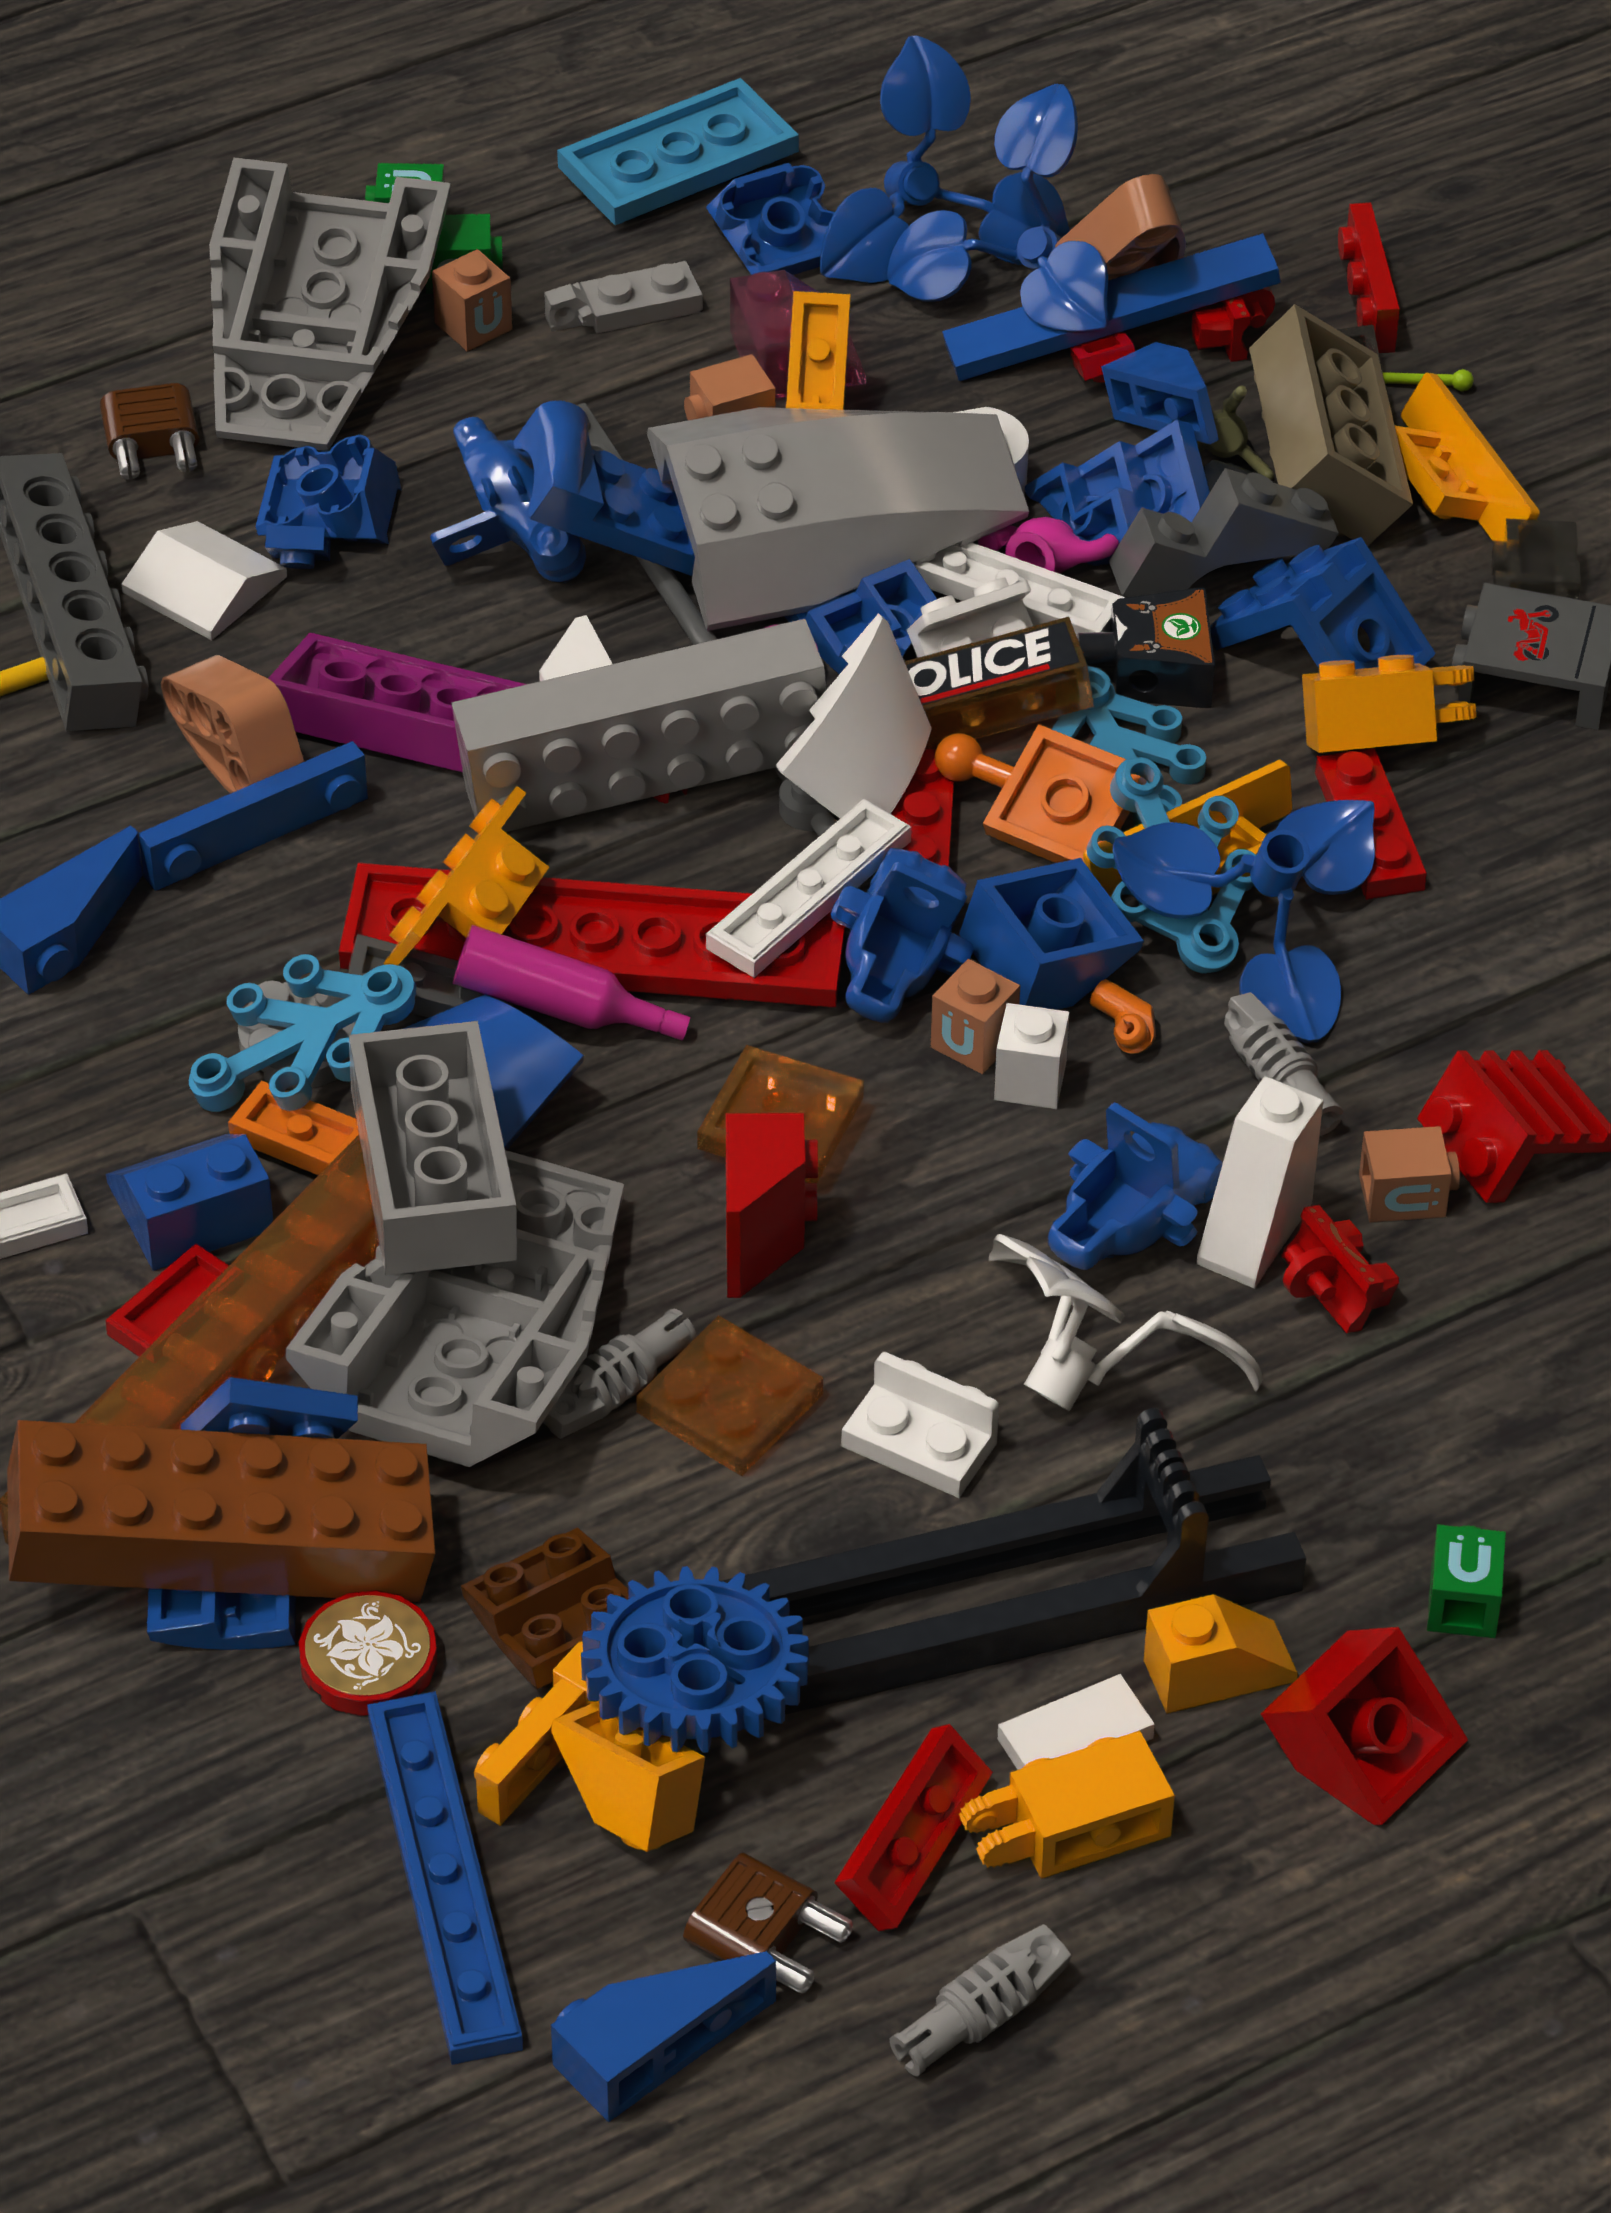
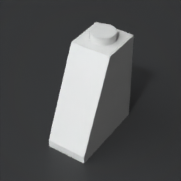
M1263 1077L1235 1118L1198 1251L1197 1265L1254 1289L1256 1288L1301 1221L1300 1215L1303 1208L1312 1204L1323 1099L1269 1077Z

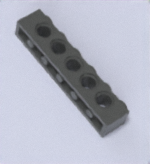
M62 453L0 456V536L40 656L45 660L46 674L65 730L77 731L136 727L139 702H145L148 698L147 672L144 666L136 665L133 632L130 627H123L119 592L116 588H109L106 556L103 550L96 551L93 519L90 513H83L81 487L78 477L70 476Z

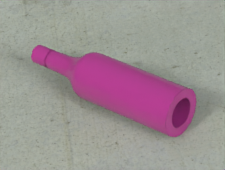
M475 925L471 926L452 983L588 1029H598L614 1023H627L660 1032V1034L682 1041L690 1021L689 1016L665 1010L662 1007L635 998L624 989L616 976L606 969Z

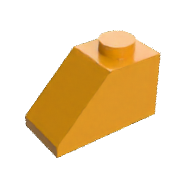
M1214 1594L1148 1610L1144 1663L1166 1714L1293 1683L1297 1679V1670L1275 1621Z
M599 1701L553 1719L552 1735L595 1824L621 1837L626 1845L646 1852L657 1849L694 1831L705 1756L683 1745L679 1752H672L671 1738L664 1735L652 1745L646 1746L644 1745V1729L641 1727L626 1735L620 1734L619 1716L602 1720L600 1717Z

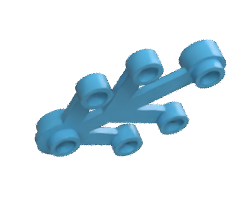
M1077 667L1066 673L1056 691V703L1062 713L1052 730L1075 738L1086 722L1094 734L1089 745L1124 759L1143 757L1169 766L1171 778L1181 784H1195L1204 778L1206 769L1205 752L1195 745L1174 744L1181 737L1182 715L1179 710L1167 705L1153 706L1116 694L1108 675L1095 667ZM1113 717L1146 726V735L1119 727ZM1163 785L1159 797L1165 811L1168 812L1181 806L1182 798L1179 792L1168 785ZM1133 812L1132 820L1135 826L1142 824L1138 813Z
M1135 757L1123 761L1117 768L1110 783V793L1115 803L1124 810L1137 812L1144 829L1152 825L1170 822L1159 797L1163 788V776L1157 765L1143 757ZM1131 774L1143 777L1149 784L1141 785L1136 783L1132 779ZM1213 796L1205 802L1198 815L1199 829L1204 831L1218 847L1221 838L1226 837L1232 831L1238 820L1239 812L1235 803L1229 798ZM1217 811L1222 813L1227 819V823L1215 822L1210 817L1209 812ZM1107 825L1096 829L1086 848L1090 861L1098 867L1114 868L1117 870L1113 853H1106L1101 850L1098 842L1107 841L1113 844L1116 838L1123 837L1125 834L1114 826ZM1238 849L1231 852L1224 862L1220 874L1231 869L1232 865L1240 863L1243 855L1256 856V854L1246 849ZM1250 876L1238 877L1228 885L1221 887L1209 911L1207 909L1202 915L1187 919L1162 916L1148 909L1141 902H1139L1138 907L1125 905L1120 896L1128 894L1134 897V895L1128 890L1123 881L1116 886L1111 898L1129 922L1136 921L1176 941L1180 958L1188 968L1199 973H1211L1226 968L1237 954L1238 936L1230 922L1244 892L1251 889L1254 884ZM1199 934L1212 937L1218 945H1206L1201 940Z
M309 954L298 955L292 958L283 970V976L291 992L300 998L311 997L317 993L343 998V1000L327 1008L266 998L262 989L254 983H244L235 987L227 997V1006L234 1020L239 1025L254 1026L261 1023L285 1027L286 1029L229 1058L216 1053L206 1054L198 1058L192 1065L189 1076V1086L197 1102L203 1109L211 1112H219L231 1108L243 1096L245 1089L243 1078L296 1051L298 1053L291 1067L278 1070L269 1082L270 1092L281 1109L293 1111L302 1108L309 1102L312 1097L311 1084L325 1056L337 1079L346 1082L351 1081L350 1061L341 1063L344 1059L350 1057L349 1037L339 1039L332 1044L338 1030L356 1021L351 1035L380 1032L383 1025L395 1024L405 1019L414 1008L417 991L416 983L411 973L402 966L388 964L375 967L362 976L324 970L317 958ZM311 973L306 978L299 979L302 975ZM255 1001L252 1005L242 1008L245 1004ZM297 1085L295 1089L284 1092L290 1086Z

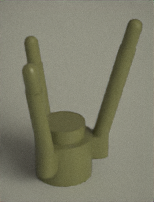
M1238 386L1230 397L1223 402L1222 410L1212 412L1219 440L1212 444L1197 441L1199 453L1207 449L1213 455L1220 458H1231L1238 454L1258 474L1272 480L1274 478L1273 471L1246 444L1248 430L1243 419L1236 411L1245 398L1247 389L1245 386Z

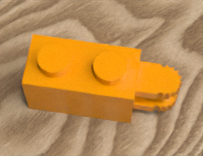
M1414 655L1379 657L1378 667L1355 669V661L1351 660L1320 663L1319 673L1302 674L1307 746L1318 753L1435 742L1437 741L1436 723L1476 718V704L1468 703L1467 701H1452L1448 704L1435 705L1434 686H1455L1474 681L1473 666L1465 665L1429 668L1420 663H1414Z
M1137 1731L1118 1738H1101L1084 1749L1053 1759L1040 1758L1031 1761L1022 1769L1010 1772L1009 1786L988 1792L984 1796L979 1795L977 1798L965 1803V1806L960 1809L961 1813H959L965 1830H969L970 1833L975 1832L977 1834L981 1831L985 1832L987 1829L993 1830L1005 1826L1002 1830L996 1829L994 1832L988 1833L986 1837H982L981 1842L977 1843L979 1846L976 1850L983 1865L986 1864L987 1868L989 1866L993 1868L996 1866L1001 1867L1004 1863L1010 1864L1030 1857L1040 1878L1043 1879L1171 1837L1175 1795L1141 1731Z

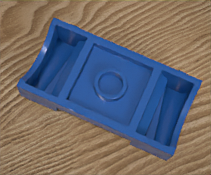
M559 400L543 403L536 408L513 441L514 448L521 452H528L533 462L534 485L528 509L529 519L692 576L695 555L672 481L662 483L658 469H646L621 460L608 451L593 450L588 435V416L581 407Z

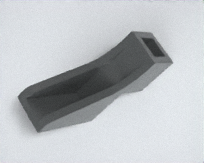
M1225 468L1192 522L1174 512L1163 514L1141 507L1111 556L1109 563L1121 595L1126 598L1188 589L1205 574L1223 566L1296 555L1314 545H1320L1322 550H1324L1333 543L1339 532L1326 500L1317 492L1308 488L1296 490L1279 485L1258 473L1246 475Z

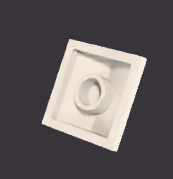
M196 521L158 530L122 582V593L212 641L287 577V569Z

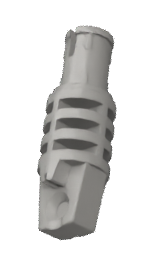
M1249 992L1231 997L1224 1025L1231 1035L1229 1039L1250 1071L1259 1082L1266 1076L1323 1099L1319 1136H1323L1335 1129L1342 1119L1339 1115L1343 1114V1110L1317 1079V1064L1292 1031L1289 1030L1282 1019L1277 1018L1253 993Z
M674 1308L665 1312L661 1318L635 1336L630 1334L617 1335L611 1339L607 1345L601 1346L594 1354H590L585 1358L543 1423L554 1435L561 1439L606 1417L612 1410L623 1405L626 1400L636 1396L640 1390L649 1387L657 1375L658 1367L696 1343L697 1335L691 1321L686 1318L675 1327L674 1323L682 1318L683 1313Z
M1045 1924L997 1947L985 1958L944 1986L936 1997L937 2006L903 2031L897 2032L890 2038V2046L897 2060L901 2062L910 2055L912 2060L905 2064V2069L912 2075L919 2076L925 2071V2068L963 2041L969 2044L973 2042L979 2043L1006 2021L1033 2003L1067 1968L1071 1958L1070 1952Z

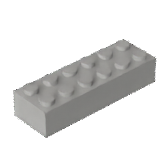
M801 619L451 702L465 788L474 816L478 815L491 798L502 804L516 786L525 791L526 795L501 828L505 832L775 768L779 760L814 721L815 718L809 710L826 691L824 664L806 619Z

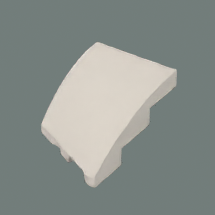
M878 613L842 655L848 665L810 708L809 711L815 718L814 721L776 764V767L785 777L838 818H842L863 799L891 814L919 765L932 729L890 625Z

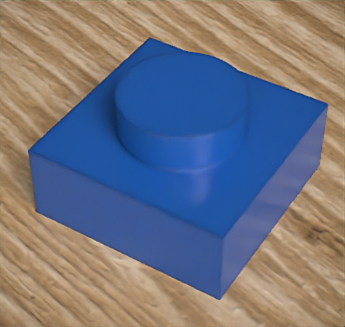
M266 525L265 548L272 558L280 559V566L294 569H311L315 567V560L330 561L331 537L325 527Z

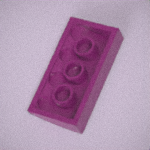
M310 632L268 678L281 691L288 706L295 732L344 744L353 741L360 748L463 772L451 702L527 685Z

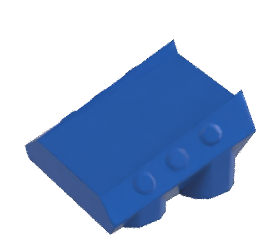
M790 163L733 179L706 206V209L754 280L767 283L820 267L822 243L828 225L835 213L828 211L821 202L825 183L820 173L812 167L805 165L792 166Z
M363 435L344 438L327 452H318L314 447L304 446L292 449L284 455L274 456L256 522L258 536H266V525L325 527L331 540L389 544L387 530L397 490L402 491L396 462L374 448L370 440Z

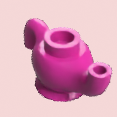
M1039 517L1032 518L1022 523L1019 527L1009 525L978 539V544L994 551H998L1003 546H1006V555L1061 574L1080 563L1098 561L1111 556L1118 547L1119 541L1112 534H1105L1103 537L1092 541L1081 540L1063 520Z

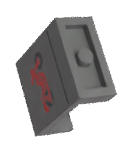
M1484 583L1478 606L1467 604L1461 639L1468 640V644L1457 643L1453 656L1452 666L1465 665L1473 666L1474 681L1460 685L1458 701L1470 703L1478 673L1580 691L1575 726L1599 730L1611 680V605Z

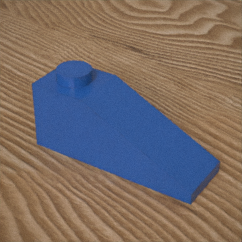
M1154 342L1101 366L1115 420L1159 431L1178 419L1192 424L1196 441L1212 444L1219 440L1207 387L1187 349Z
M130 825L0 898V969L27 995L52 981L61 979L82 963L143 876L139 835L135 828Z
M765 1951L608 1984L587 2000L581 1998L570 2003L562 2010L556 2021L551 2024L553 2066L610 2122L776 2002V1960Z

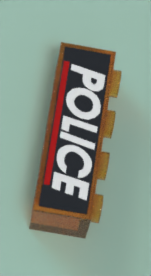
M1069 617L904 661L932 728L925 749L936 750L939 743L945 737L956 733L966 734L977 739L1094 707L1087 663Z

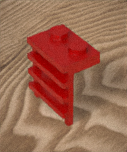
M1467 1050L1457 1051L1417 1117L1423 1127L1441 1126L1446 1152H1456L1460 1172L1486 1203L1505 1202L1534 1154L1611 1152L1610 1122L1565 1071L1566 1066L1560 1059H1555L1548 1050H1538L1533 1060H1529L1521 1050H1512L1506 1060H1502L1494 1050H1485L1479 1060H1474Z

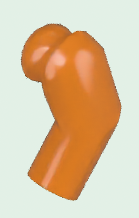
M1108 979L1099 982L1091 995L1090 1004L1115 1019L1114 1036L1118 1047L1130 1054L1141 1053L1147 1050L1156 1037L1153 1007Z

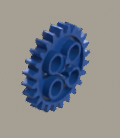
M684 1566L680 1571L679 1580L672 1582L662 1572L655 1571L654 1586L648 1589L642 1584L631 1580L628 1582V1599L609 1594L607 1596V1613L593 1611L591 1614V1630L584 1631L582 1635V1680L586 1681L588 1700L599 1701L600 1717L602 1720L619 1716V1733L622 1735L631 1733L639 1727L643 1728L644 1745L646 1746L655 1743L662 1735L671 1738L672 1752H679L686 1739H696L702 1753H706L710 1749L711 1738L719 1736L731 1748L737 1747V1731L742 1729L757 1738H761L764 1736L763 1718L782 1724L785 1721V1705L798 1706L800 1703V1686L807 1685L809 1639L808 1636L803 1635L802 1617L789 1616V1600L787 1598L770 1601V1585L767 1583L758 1585L750 1591L745 1589V1574L741 1572L726 1583L719 1581L717 1567H711L704 1579H694L690 1568Z

